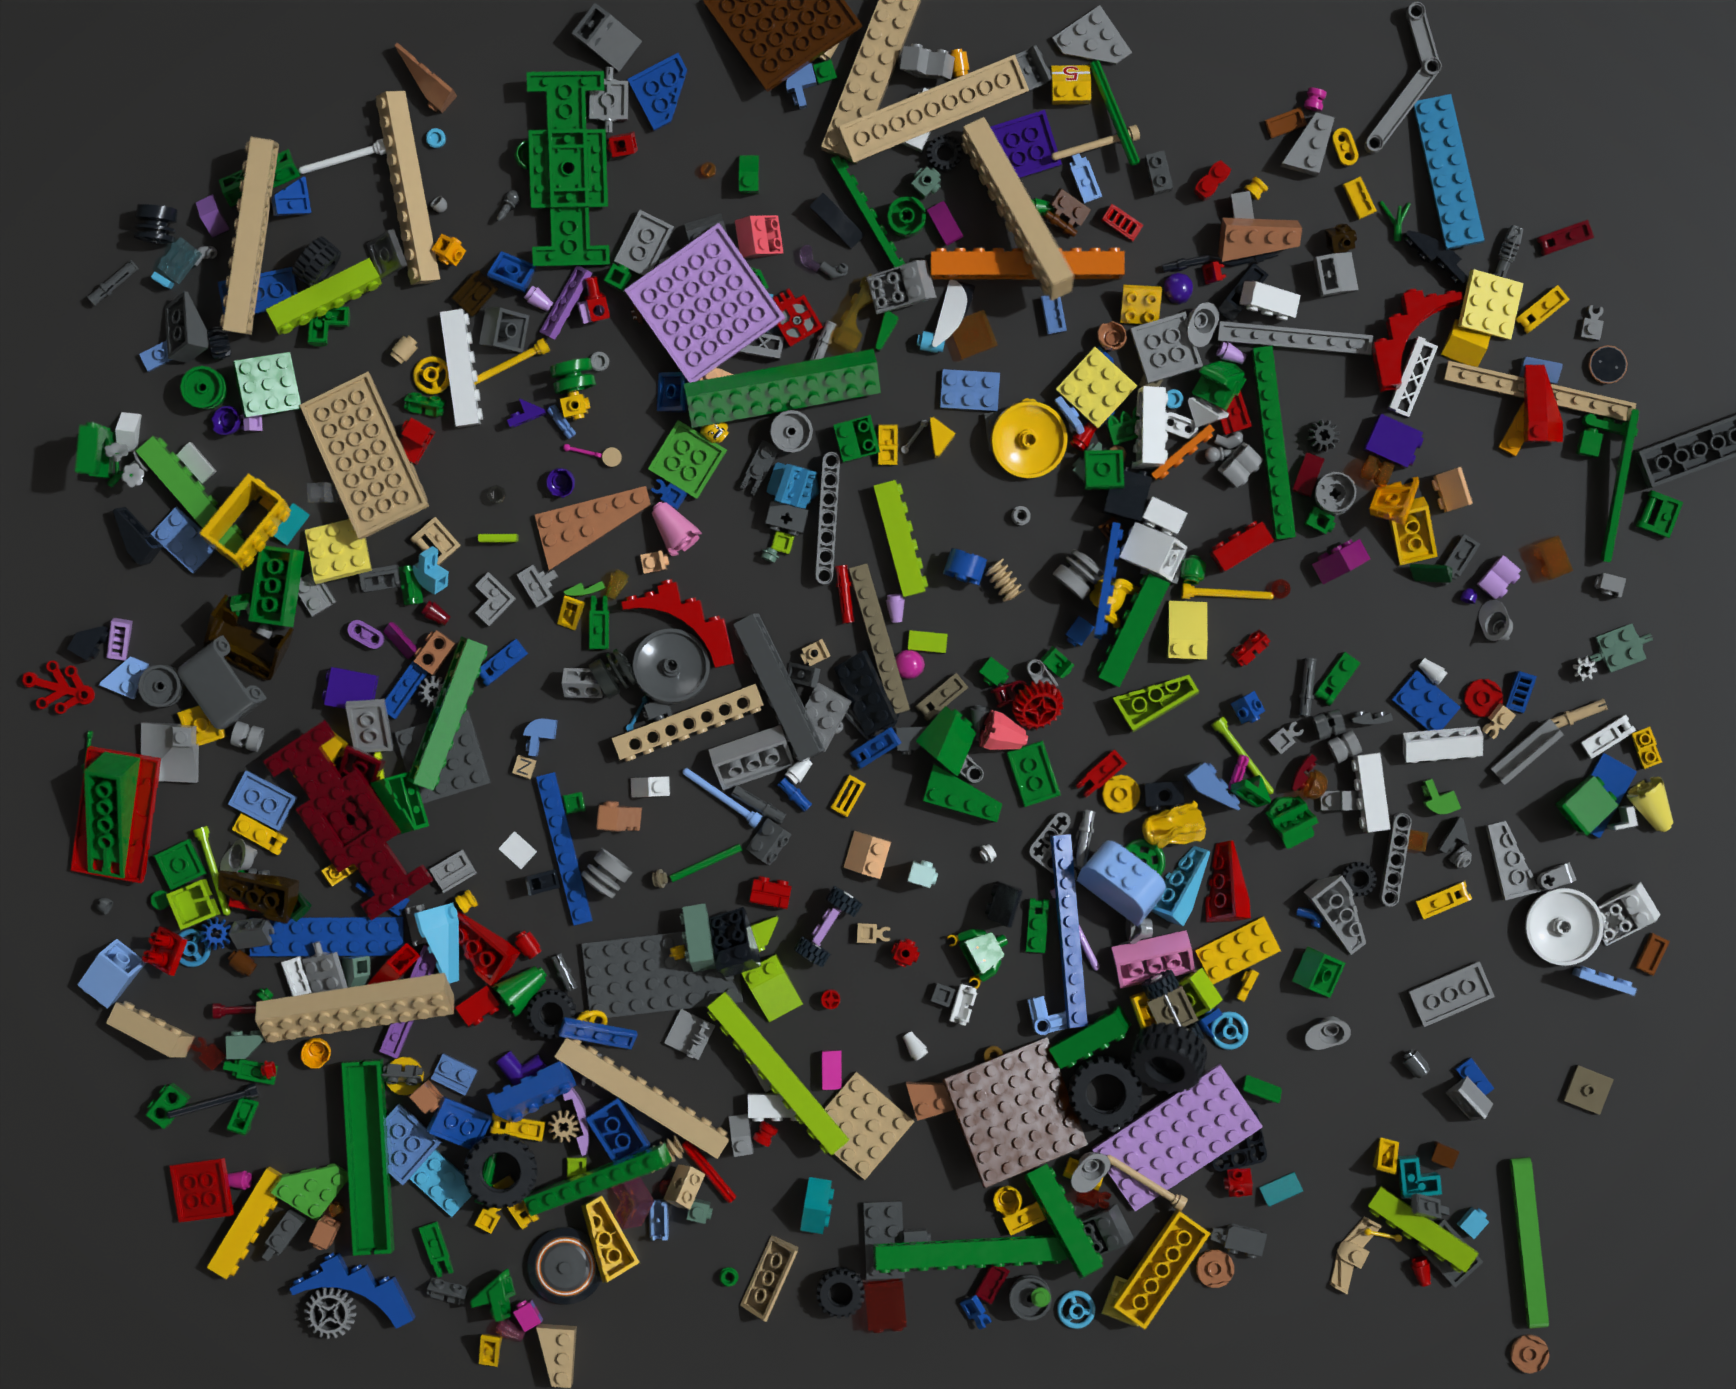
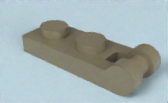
M955 673L916 705L915 708L918 711L920 710L924 714L923 718L928 721L964 692L968 686ZM929 702L935 707L931 711L926 706Z

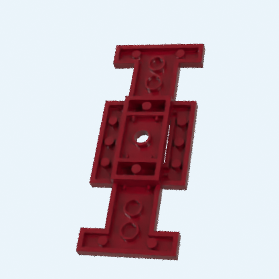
M324 720L263 762L273 777L287 768L294 774L310 798L309 801L298 807L296 811L339 873L353 863L375 894L361 904L370 920H373L432 882L433 878L423 864L407 873L387 841L398 835L401 831L358 768L345 777H342L322 748L323 744L336 736L326 720ZM347 814L354 816V823L347 821Z

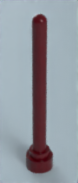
M213 1003V1019H221L226 1014L256 1013V1006L226 1007L222 1003Z

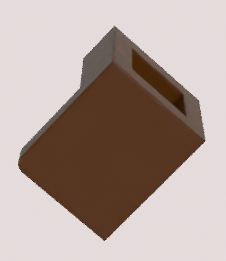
M1435 1141L1434 1145H1436L1431 1160L1453 1169L1460 1151Z

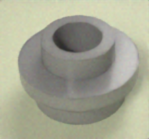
M1024 506L1016 507L1011 514L1013 522L1017 525L1027 524L1031 517L1030 511ZM1019 512L1024 513V519H1018L1017 514Z

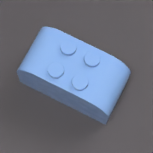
M1109 840L1105 841L1084 865L1076 880L1136 926H1139L1156 906L1166 889L1164 880L1155 870L1120 844Z

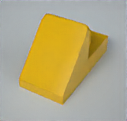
M481 1335L479 1364L498 1367L502 1336Z

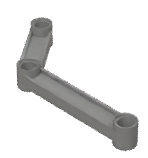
M1414 2L1408 7L1406 18L1409 22L1421 68L1366 139L1364 149L1369 154H1376L1381 150L1441 70L1442 64L1437 54L1425 6L1420 2ZM1411 9H1418L1420 16L1412 15ZM1427 64H1434L1436 71H1429ZM1376 140L1378 148H1371L1369 141Z

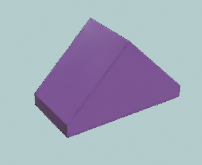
M214 195L196 202L199 216L212 238L230 230Z

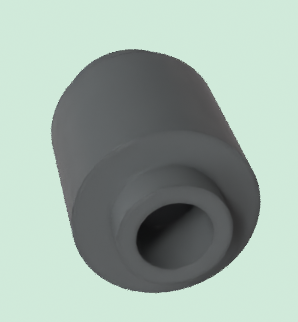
M1409 1050L1403 1055L1402 1063L1418 1079L1430 1071L1429 1064L1417 1050Z

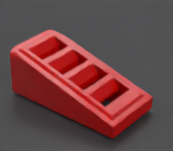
M1111 204L1101 220L1102 223L1131 241L1135 240L1144 226L1113 204ZM1113 212L1117 213L1113 221H1110L1109 218ZM1120 216L1123 217L1121 223L1117 226L1115 223ZM1126 220H1128L1130 223L1128 224L1126 229L1123 230L1122 227L1125 224ZM1134 224V225H1136V228L1134 229V231H1133L1132 234L1130 235L1128 232H1129L1130 228L1132 227V225Z

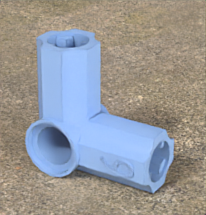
M1044 996L1027 999L1032 1018V1027L1035 1032L1040 1035H1046L1050 1032L1067 1029L1066 1011L1048 1015ZM1040 1021H1045L1047 1024L1043 1031H1039L1037 1028V1024Z

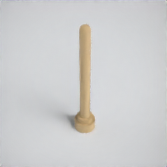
M1137 125L1129 126L1127 130L1132 142L1139 140L1140 132ZM1117 134L1055 152L1051 155L1052 160H1059L1116 143L1120 140Z
M1107 1155L1111 1165L1171 1201L1173 1208L1181 1211L1186 1205L1188 1198L1181 1194H1172L1112 1155Z

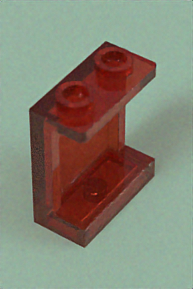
M903 1278L865 1281L868 1330H873V1333H882L884 1329L902 1331L903 1328L907 1327Z

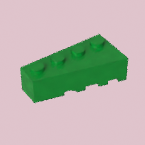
M933 764L923 801L998 822L1002 803Z
M1119 1005L1114 1008V1011L1109 1016L1105 1013L1095 1020L1093 1025L1088 1023V1026L1079 1029L1078 1033L1075 1034L1073 1032L1053 1044L1049 1051L1060 1069L1065 1066L1069 1069L1077 1064L1076 1060L1080 1058L1085 1060L1093 1055L1094 1050L1099 1048L1101 1051L1107 1048L1112 1040L1115 1039L1117 1042L1126 1037L1125 1033L1130 1028L1131 1023Z

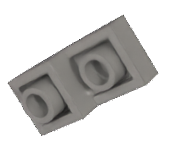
M1250 191L1231 194L1233 218L1254 219Z

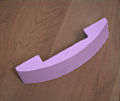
M572 1087L571 1091L563 1094L565 1101L573 1100L583 1132L576 1139L581 1155L584 1156L589 1148L590 1125L586 1120L588 1115L578 1093Z

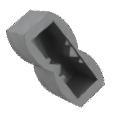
M1243 442L1221 464L1218 471L1233 486L1238 488L1248 481V476L1252 472L1259 470L1263 459L1247 443Z

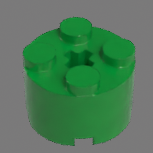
M899 197L892 202L888 210V224L896 235L909 238L917 235L924 228L926 211L918 199L914 197ZM910 213L911 220H903V214L908 215Z

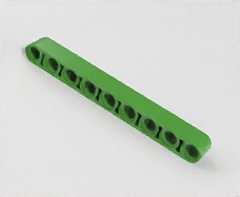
M1530 1157L1510 1159L1527 1326L1529 1329L1549 1327L1532 1161Z

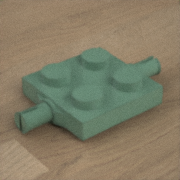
M1633 624L1596 637L1599 653L1589 656V660L1593 659L1595 662L1602 660L1606 664L1609 673L1647 659L1643 651V644L1653 641L1652 635L1649 633L1639 637Z

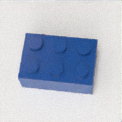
M619 1097L586 1118L613 1162L644 1151L651 1145L626 1104Z

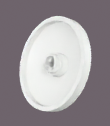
M1558 888L1542 894L1533 902L1526 916L1525 933L1528 943L1539 957L1556 965H1573L1586 960L1599 946L1603 936V919L1598 906L1590 897L1574 889Z

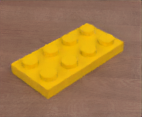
M1264 916L1195 950L1212 984L1224 980L1281 951Z

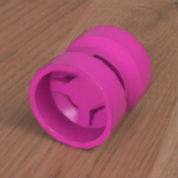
M1309 87L1307 91L1308 99L1305 100L1303 107L1308 110L1322 112V102L1326 98L1327 92L1322 89Z

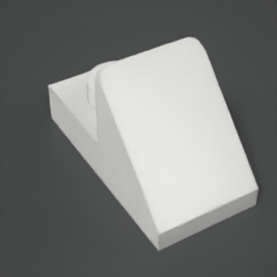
M669 776L631 778L632 797L670 796Z

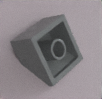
M486 307L479 344L522 353L530 315L500 307Z

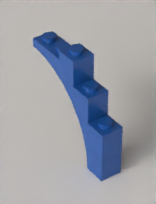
M332 1252L323 1257L324 1261L320 1264L322 1271L318 1268L309 1273L310 1277L296 1279L293 1281L294 1285L289 1288L292 1295L321 1287L353 1291L378 1305L389 1317L396 1329L413 1321L416 1317L395 1276L392 1278L386 1276L379 1280V1284H377L368 1264L363 1267L359 1264L353 1267L350 1273L340 1253L335 1255Z

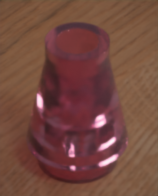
M508 1319L500 1321L495 1333L499 1334V1337L519 1342L522 1341L525 1335L523 1330Z

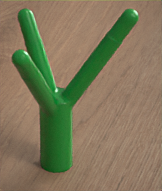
M1380 201L1382 208L1394 225V241H1402L1401 224L1411 204L1407 203L1402 215V207L1398 206L1397 218L1395 220L1385 203Z

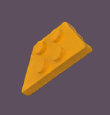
M1413 477V482L1403 485L1399 481L1377 487L1370 505V514L1405 524L1419 485L1418 477Z

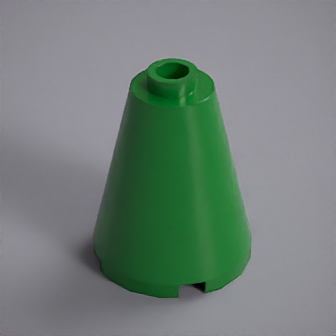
M534 966L495 984L492 988L495 993L498 992L500 994L499 999L516 1017L545 984V977L547 975L541 967L537 969Z

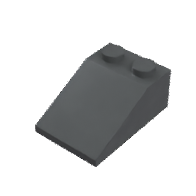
M184 291L165 306L168 359L189 363L208 348L209 340L207 338V330L189 293Z

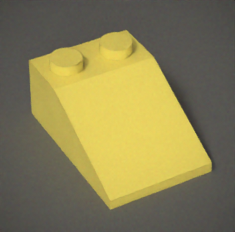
M1169 601L1166 658L1206 660L1208 641L1207 602Z

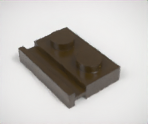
M477 270L452 299L474 317L499 289Z

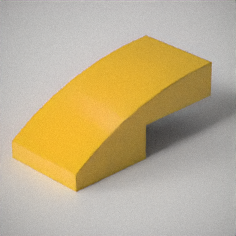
M879 424L878 445L880 453H878V465H897L898 424Z

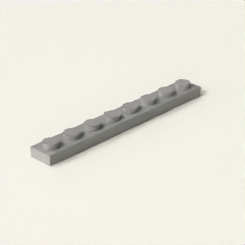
M1220 321L1217 341L1371 355L1373 335Z

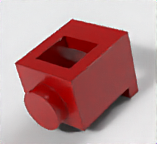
M634 131L610 136L609 141H607V148L612 153V157L635 154L638 151ZM621 140L625 142L624 147L619 144Z

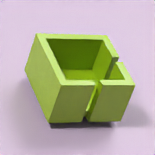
M206 879L166 894L180 930L220 915L215 899H210L209 897L213 894Z

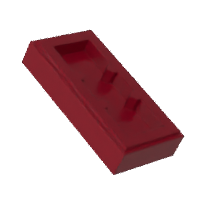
M991 1264L974 1295L992 1304L1010 1270L1004 1266L994 1267Z

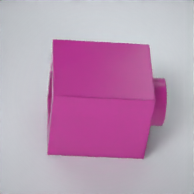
M525 1299L516 1304L517 1308L513 1313L524 1332L542 1323L543 1318L533 1300L527 1302Z

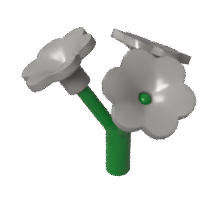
M112 443L111 446L105 447L106 456L113 457V461H115V474L107 482L110 487H114L121 478L128 487L141 485L143 482L142 477L144 476L143 470L149 471L146 462L136 451H133L135 461L131 462L130 465H125L123 471H119L121 457L128 455L127 445Z

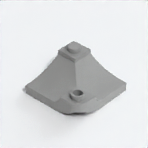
M142 722L141 755L161 758L159 781L197 783L199 780V744H196V726Z

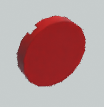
M1489 679L1473 681L1467 686L1464 693L1466 708L1476 716H1490L1499 703H1503L1501 688Z

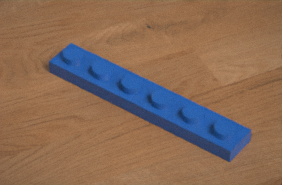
M1116 522L1112 524L1094 638L1102 639V634L1107 633L1108 623L1104 621L1105 615L1110 614L1111 604H1108V596H1113L1114 585L1110 584L1111 578H1116L1117 567L1114 566V560L1119 559L1120 548H1117V541H1122L1123 535L1120 523Z

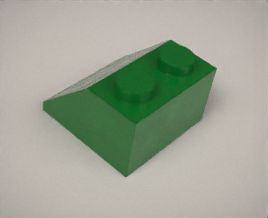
M1307 946L1292 981L1330 998L1346 963Z

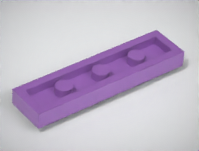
M576 266L539 331L540 333L554 340L556 339L566 319L570 316L575 303L579 300L584 287L587 285L585 278L591 277L592 273Z

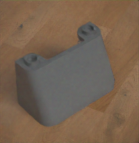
M223 635L216 638L178 668L180 679L212 725L220 730L245 718L267 699L257 686L252 685L245 688L224 658L230 652V645Z

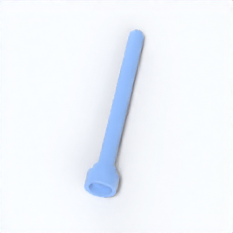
M688 768L683 769V775L747 818L746 821L749 822L748 824L751 827L755 828L763 816L760 813L750 812Z

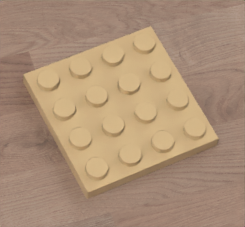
M857 1071L824 1108L850 1139L834 1154L864 1180H866L915 1122Z

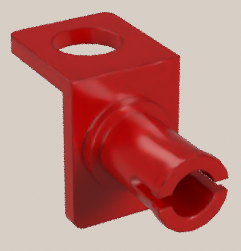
M597 276L585 278L589 295L584 298L588 304L591 321L610 318L606 296L599 291ZM597 305L604 307V313L600 316L595 315L593 312L594 307Z

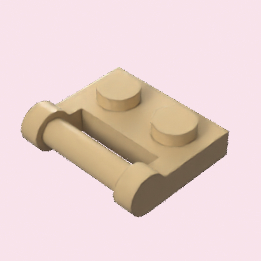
M434 517L410 539L413 544L416 543L422 551L430 548L422 539L426 535L442 553L437 561L439 566L461 546L437 517Z

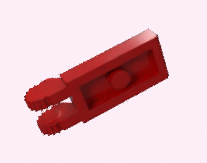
M1114 749L1075 786L1079 789L1090 779L1094 785L1083 794L1087 798L1120 771L1127 762Z

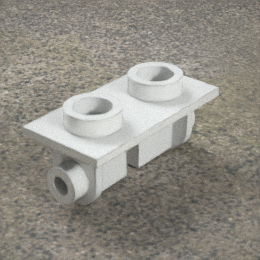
M960 984L949 1021L965 1026L967 1022L969 1023L972 1009H969L968 1006L974 1005L976 995L978 994L976 988Z

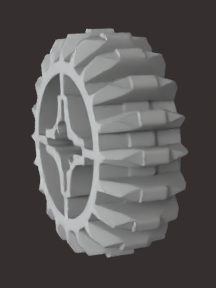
M323 1287L322 1292L317 1290L315 1292L316 1296L312 1294L310 1296L311 1301L306 1302V1305L310 1308H306L304 1313L310 1315L306 1316L305 1320H311L307 1326L308 1328L315 1327L312 1331L313 1333L319 1330V1337L326 1333V1338L330 1339L332 1333L333 1337L337 1338L338 1332L343 1336L345 1334L344 1329L349 1331L351 1329L349 1324L355 1323V1320L351 1317H355L357 1313L351 1310L355 1309L356 1305L349 1304L353 1301L352 1297L348 1300L345 1298L348 1292H345L343 1295L340 1294L341 1288L335 1292V1288L330 1287L328 1292L327 1287ZM324 1298H333L337 1301L334 1304H328L326 1302H322L321 1300ZM341 1304L343 1305L345 1310L344 1320L341 1318L342 1315L339 1313V1307ZM316 1306H318L319 1310L322 1312V1318L320 1321L316 1316ZM334 1306H336V1308L333 1310L334 1313L328 1316L327 1319H325V1317L328 1315L327 1312L330 1309H333ZM327 1321H332L335 1324L338 1323L339 1326L327 1327L324 1324Z

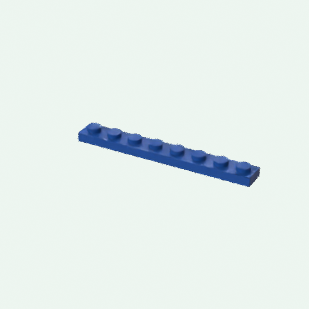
M556 773L538 776L536 779L573 925L593 921Z

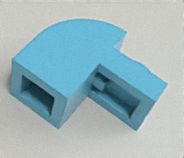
M432 546L419 554V562L413 565V572L419 584L435 595L448 587L449 571L437 565L438 549Z

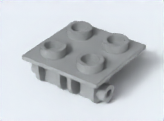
M681 1009L664 1043L685 1053L690 1058L699 1060L715 1025Z

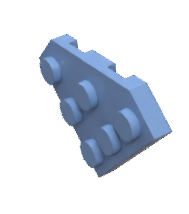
M399 1103L386 1117L387 1153L389 1157L388 1172L401 1185H405L442 1141L435 1135L426 1131L427 1127Z

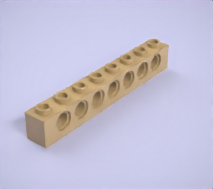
M753 684L614 737L612 741L619 759H625V762L635 759V754L640 752L646 755L654 752L653 748L660 745L661 748L672 745L671 741L677 738L679 742L690 738V733L696 732L697 735L708 731L707 727L711 725L717 728L725 725V720L732 718L735 721L743 718V713L750 711L751 714L762 710L761 706H764L757 685ZM742 697L748 700V706L745 709H741L737 705L738 700ZM723 704L730 707V713L726 716L722 715L719 711ZM705 711H709L712 714V720L708 723L702 720V714ZM691 718L694 721L692 729L684 727L685 719ZM669 725H673L676 728V733L673 736H669L666 733V728ZM650 732L658 734L657 742L651 743L648 740ZM634 738L640 741V747L637 750L632 749L630 746V742Z

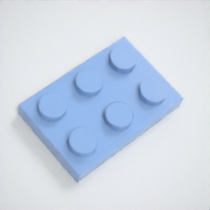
M1580 966V969L1575 967L1573 969L1572 975L1635 996L1637 988L1632 987V982L1620 978L1614 981V976L1602 972L1596 975V970Z

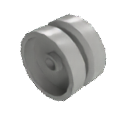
M784 411L774 419L771 425L773 442L785 452L794 453L801 451L808 446L812 439L813 429L811 421L805 414L799 411ZM789 428L795 429L794 435L788 433Z

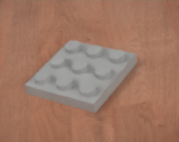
M1186 312L1130 329L1147 384L1203 366L1197 347L1187 337L1189 321Z

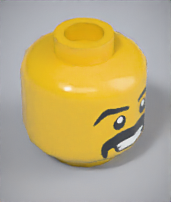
M725 422L705 425L701 427L700 433L711 443H720L729 433L727 431L728 425Z

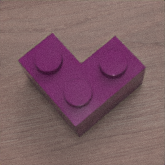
M1350 539L1332 549V554L1329 555L1326 552L1318 556L1319 561L1312 565L1322 584H1325L1355 569L1371 558L1360 539L1355 542Z

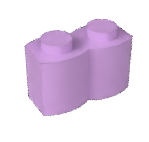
M1501 555L1476 585L1493 599L1498 597L1501 599L1508 591L1506 589L1510 583L1514 584L1520 578L1519 572L1521 569L1504 555Z

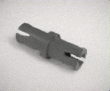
M562 953L550 957L558 972L556 975L558 978L560 977L566 993L572 991L570 985L573 990L576 989L577 985L570 973L571 969L567 967Z

